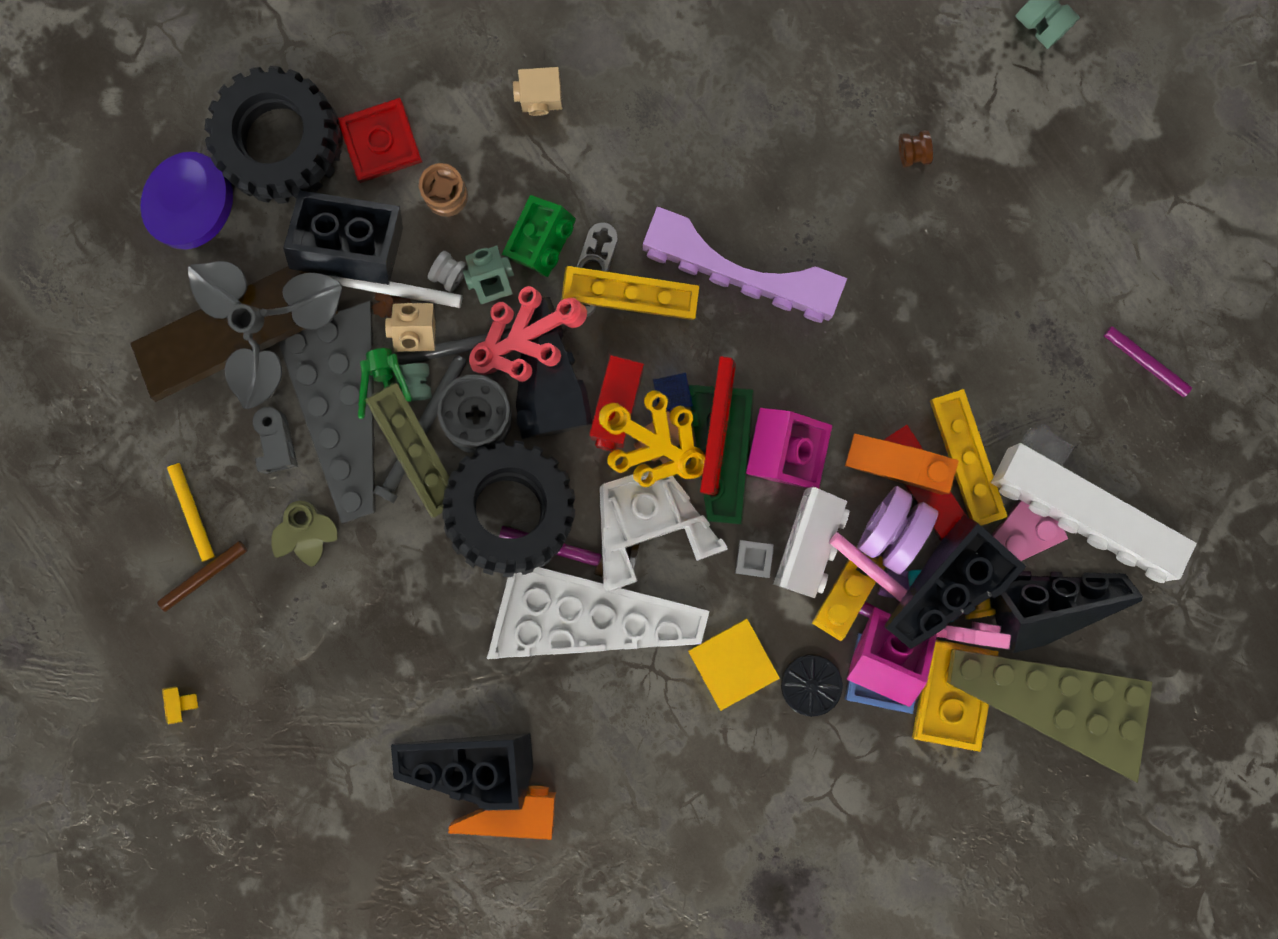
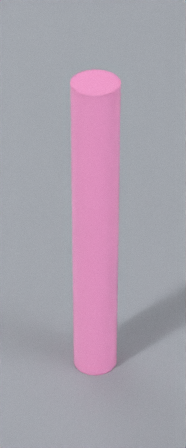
M836 533L832 536L829 543L901 602L908 591L841 534Z

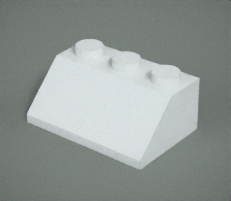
M815 487L804 490L773 583L774 585L812 598L816 597L817 592L823 593L828 580V574L824 573L827 561H833L837 553V549L829 541L837 533L838 528L844 529L850 510L845 509L846 500Z

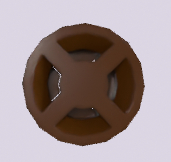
M928 130L920 131L918 135L914 136L908 133L900 134L899 153L904 168L911 167L916 162H921L924 165L932 163L933 146Z

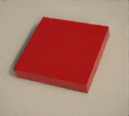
M401 98L338 118V123L359 183L423 163Z

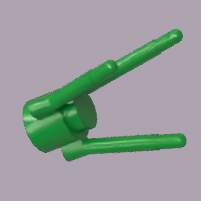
M389 348L368 351L366 353V360L360 361L362 374L358 404L359 419H363L365 416V399L367 398L369 375L373 376L374 381H383L385 388L391 385L390 379L393 378L394 372L405 400L408 402L412 400L409 388L399 367L397 354H393Z

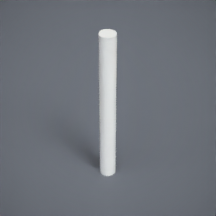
M329 276L337 280L341 286L460 308L462 305L463 296L460 294L391 281L389 285Z

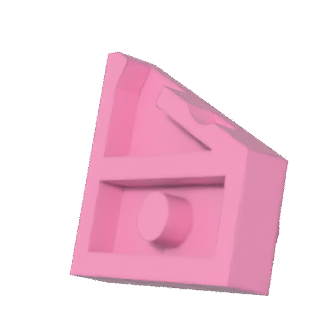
M1021 500L1018 504L1014 505L1005 521L992 534L995 539L1020 561L1068 539L1065 531L1058 526V521L1049 516L1043 517L1029 510V505Z
M972 622L971 628L946 625L945 629L937 633V637L1005 649H1009L1011 635L1000 633L1001 626L980 622Z

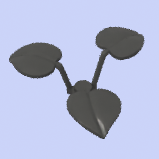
M224 261L191 264L188 266L190 287L200 308L214 318L224 319L228 317L230 327L237 332L244 333V340H248L253 348V351L245 348L239 349L228 358L225 365V377L229 388L238 398L243 409L254 408L271 397L282 378V365L279 357L271 351L260 352L259 344L253 338V334L262 329L264 317L292 312L293 320L298 326L310 330L322 328L332 320L337 311L342 286L337 280L327 275L318 273L300 274L289 280L283 288V297L289 306L260 310L254 306L242 304L239 301L246 294L247 281L244 273L238 266Z

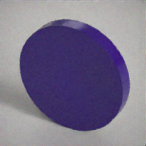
M198 152L178 153L160 163L147 179L141 196V216L148 232L158 241L176 249H192L210 241L225 225L233 204L232 183L222 175V170L220 171L216 168L210 157Z

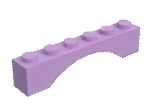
M658 206L643 242V251L648 252L647 257L660 263H665L666 260L679 264L678 269L692 275H697L698 272L709 275V280L717 285L728 287L729 283L742 288L741 293L746 296L759 299L762 295L772 299V304L780 309L791 311L792 307L804 311L803 316L819 323H822L823 319L829 321L833 317L847 280L845 277L816 266L799 272L783 274L762 273L743 268L714 251L697 233L689 218Z

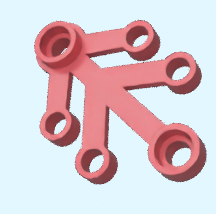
M531 286L524 287L518 296V300L522 304L508 337L502 341L500 339L504 328L513 319L514 311L504 302H498L493 305L490 315L494 321L485 341L477 344L472 349L469 356L470 367L481 375L492 374L499 370L510 374L512 378L519 382L527 381L532 375L531 365L522 359L510 361L503 358V356L512 351H517L537 358L549 367L555 366L561 359L560 350L550 343L539 345L531 341L561 324H565L569 328L581 326L587 317L586 307L575 298L563 299L558 303L555 312L528 326L535 308L542 301V295ZM533 294V298L527 302L528 297ZM505 309L504 315L499 318L501 311ZM552 350L551 357L546 359L547 353ZM523 366L522 373L518 375V369Z

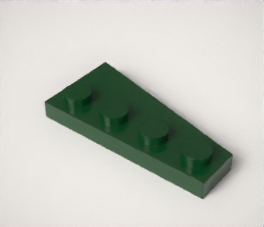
M687 385L691 412L693 414L692 424L695 432L696 447L706 454L715 387ZM733 388L718 494L716 496L703 494L708 522L743 525L746 471L754 401L753 389Z

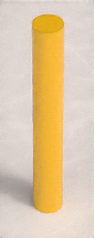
M173 464L167 467L200 558L202 562L213 559L215 555L181 464Z

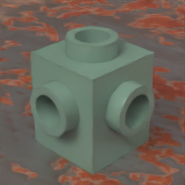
M497 246L481 248L465 256L468 269L463 270L464 278L469 290L475 288L480 304L513 294L508 277L514 276L508 256L501 258Z

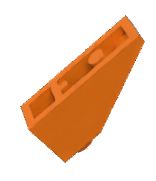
M854 433L844 466L943 495L950 493L959 460Z
M529 786L522 809L488 811L480 808L453 820L449 825L448 833L552 840L556 792H549V787Z

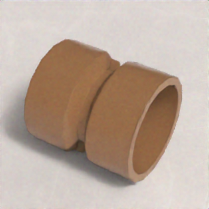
M437 163L430 165L423 171L419 179V190L432 212L439 216L450 217L457 215L464 209L468 200V191L460 173L449 164Z

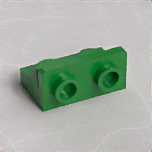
M530 195L501 255L504 257L508 256L509 260L532 268L542 276L549 277L552 269L558 263L559 254L567 238L572 234L576 218L561 205Z

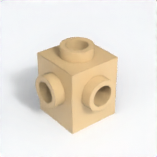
M434 303L393 304L392 317L386 318L385 331L386 337L392 338L394 352L435 351L436 321Z

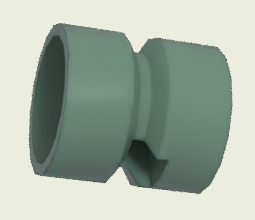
M1029 0L1015 17L1028 30L1034 28L1036 30L1035 37L1047 49H1050L1080 19V16L1068 4L1060 5V0Z

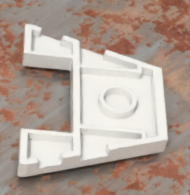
M649 471L643 473L641 480L648 477ZM633 475L600 486L605 593L637 581L625 549L627 547L684 528L697 561L728 549L722 539H718L709 526L711 524L704 515L700 516L689 501L690 497L673 476L655 481L650 487H643L634 480Z

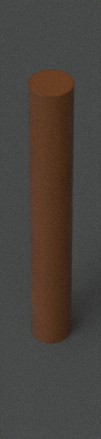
M241 541L235 543L157 601L159 607L164 612H167L247 552L245 545Z

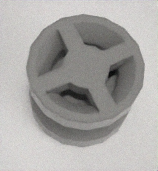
M444 250L434 261L427 278L432 282L442 283L445 290L452 293L461 283L464 277L463 270H467L468 265L463 261H455L452 259L451 254Z

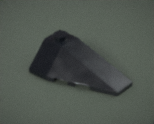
M550 297L542 298L540 305L535 308L528 326L555 312ZM561 325L531 341L539 345L550 343L560 350L561 359L555 366L549 367L537 358L521 353V359L532 367L531 377L524 382L518 381L516 420L522 439L557 435L593 423L587 389L583 380L576 379L571 366L575 363L572 352L565 351L561 341L563 338ZM552 350L547 353L546 359L551 357ZM523 366L520 367L519 374L522 373Z
M963 515L937 546L884 627L908 648L912 649L945 629L946 624L962 614L968 615L976 610L975 606L990 597L994 599L1004 593L1026 568V565L979 523Z
M1022 571L1004 593L994 599L991 597L992 605L996 612L997 626H1001L1000 633L1011 635L1009 647L1013 653L1045 646L1135 605L1143 599V595L1125 573L1085 572L1082 577H1063L1062 572H1051L1050 576H1032L1031 571Z
M531 733L488 735L391 745L393 777L396 780L426 790L433 789L450 795L449 798L458 801L465 800L477 804L479 808L488 811L520 810L523 808L534 768Z

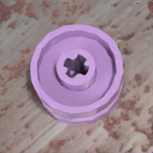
M895 486L887 494L872 514L858 542L857 549L870 558L879 556L885 550L883 566L896 574H901L914 560L927 540L937 520L938 511L924 502L915 505L910 510L912 495L898 486Z

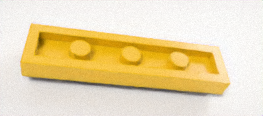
M566 266L561 300L575 298L586 305L694 320L696 318L699 286Z
M962 389L930 400L949 458L959 460L955 477L969 518L982 526L1008 517L998 487L991 484L994 475L965 390Z

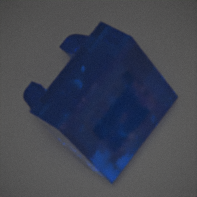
M686 373L653 379L654 390L664 394L668 399L666 412H670L676 406L693 407ZM659 397L656 398V400H657V405H658V403H659V401H660V398H659Z

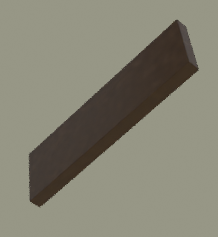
M287 266L248 285L246 294L239 301L242 304L254 306L260 310L289 306L283 297L284 286L293 277L310 272L291 270ZM202 309L130 343L150 398L155 402L225 369L228 358L235 351L243 348L253 351L248 340H244V333L237 332L230 327L228 317L224 319L214 318L206 314ZM292 312L264 317L262 329L254 333L253 338L259 344L260 351L306 328H302L294 322Z

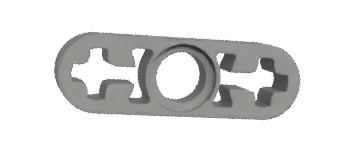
M600 222L590 228L577 267L583 268L586 263L594 261L600 264L602 271H609L618 242L617 232L612 225ZM602 231L608 232V238L612 240L611 243L605 242L602 247L601 255H608L606 260L596 254H587L588 250L596 252L598 243L593 237L594 235H601ZM585 306L587 317L594 313L597 306Z

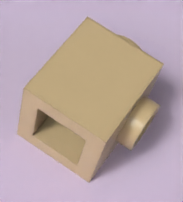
M559 67L518 70L519 81H513L514 101H520L523 112H529V115L542 116L548 114V110H562Z

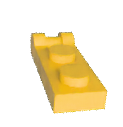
M879 555L875 558L867 556L881 569L884 570L886 568L883 566L882 556ZM849 559L812 621V624L839 641H842L847 635L876 583L870 576H865L857 571L858 566Z

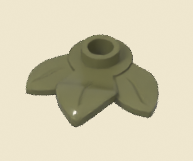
M295 501L287 506L283 514V522L273 530L271 538L272 551L276 558L294 551L301 561L310 567H314L323 555V542L338 540V532L332 519L328 516L317 514L312 504L306 501ZM300 511L305 512L307 516L303 524H299L296 520V515Z

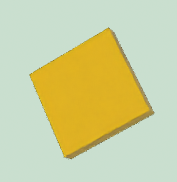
M747 618L688 650L720 711L780 679Z

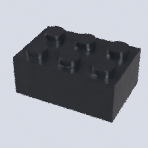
M299 190L283 247L289 269L389 285L403 231L400 206Z

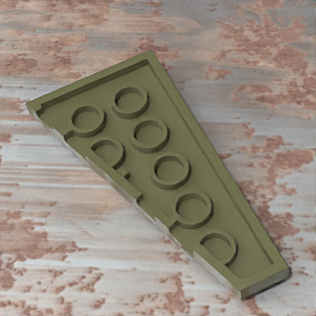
M952 649L947 677L948 684L1138 783L1152 681Z

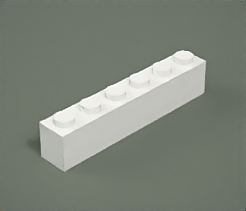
M1022 443L1007 449L991 481V484L1000 488L999 492L1003 496L1025 502L1033 513L1058 521V526L1070 533L1078 532L1088 538L1087 542L1091 546L1101 550L1108 549L1117 555L1116 559L1125 565L1137 566L1145 570V575L1148 578L1159 583L1181 579L1197 544Z

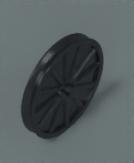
M805 655L795 659L788 665L782 676L781 689L785 701L794 711L801 715L815 717L828 713L837 705L842 695L843 683L840 672L832 662L821 656Z

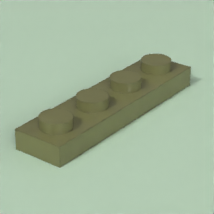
M392 383L369 396L365 401L429 515L435 518L442 513L444 493L448 485L449 475L410 405L405 400L397 383Z

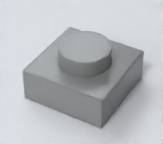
M739 540L735 573L770 578L774 544Z

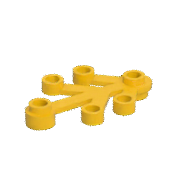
M650 391L644 398L645 407L652 413L655 434L631 420L629 412L617 403L607 404L601 409L599 422L603 428L612 434L625 432L647 445L626 453L620 449L613 450L609 454L607 462L616 472L623 473L631 466L666 456L672 461L654 468L647 464L637 466L633 473L634 480L643 487H650L655 481L676 474L684 479H694L703 474L705 454L701 449L694 446L691 428L693 414L687 408L676 406L669 415L670 422L678 427L680 448L671 444L666 413L668 399L659 391ZM659 397L660 401L658 405L653 407V400ZM615 411L614 419L608 421V418L611 415V413ZM685 413L684 419L678 422L679 415ZM623 456L622 463L616 466V460ZM691 458V462L686 465L688 459ZM649 471L648 477L641 480L643 473Z

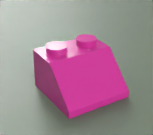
M760 408L746 474L798 487H815L819 489L832 425L792 411Z
M874 607L853 654L847 680L910 707L927 684L937 634L910 649L884 627L891 614Z

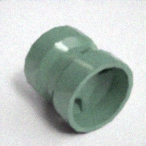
M413 363L399 365L412 396L411 401L431 399V387L426 384L427 377L430 375L429 364Z

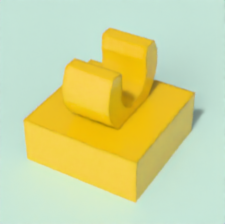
M176 686L162 689L166 722L168 724L182 722L181 711L198 708L196 694L179 696L178 687Z

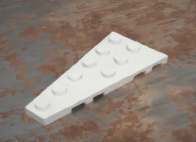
M537 567L532 573L523 575L520 572L514 573L513 577H508L487 659L701 644L709 610L623 588L605 593L604 583Z

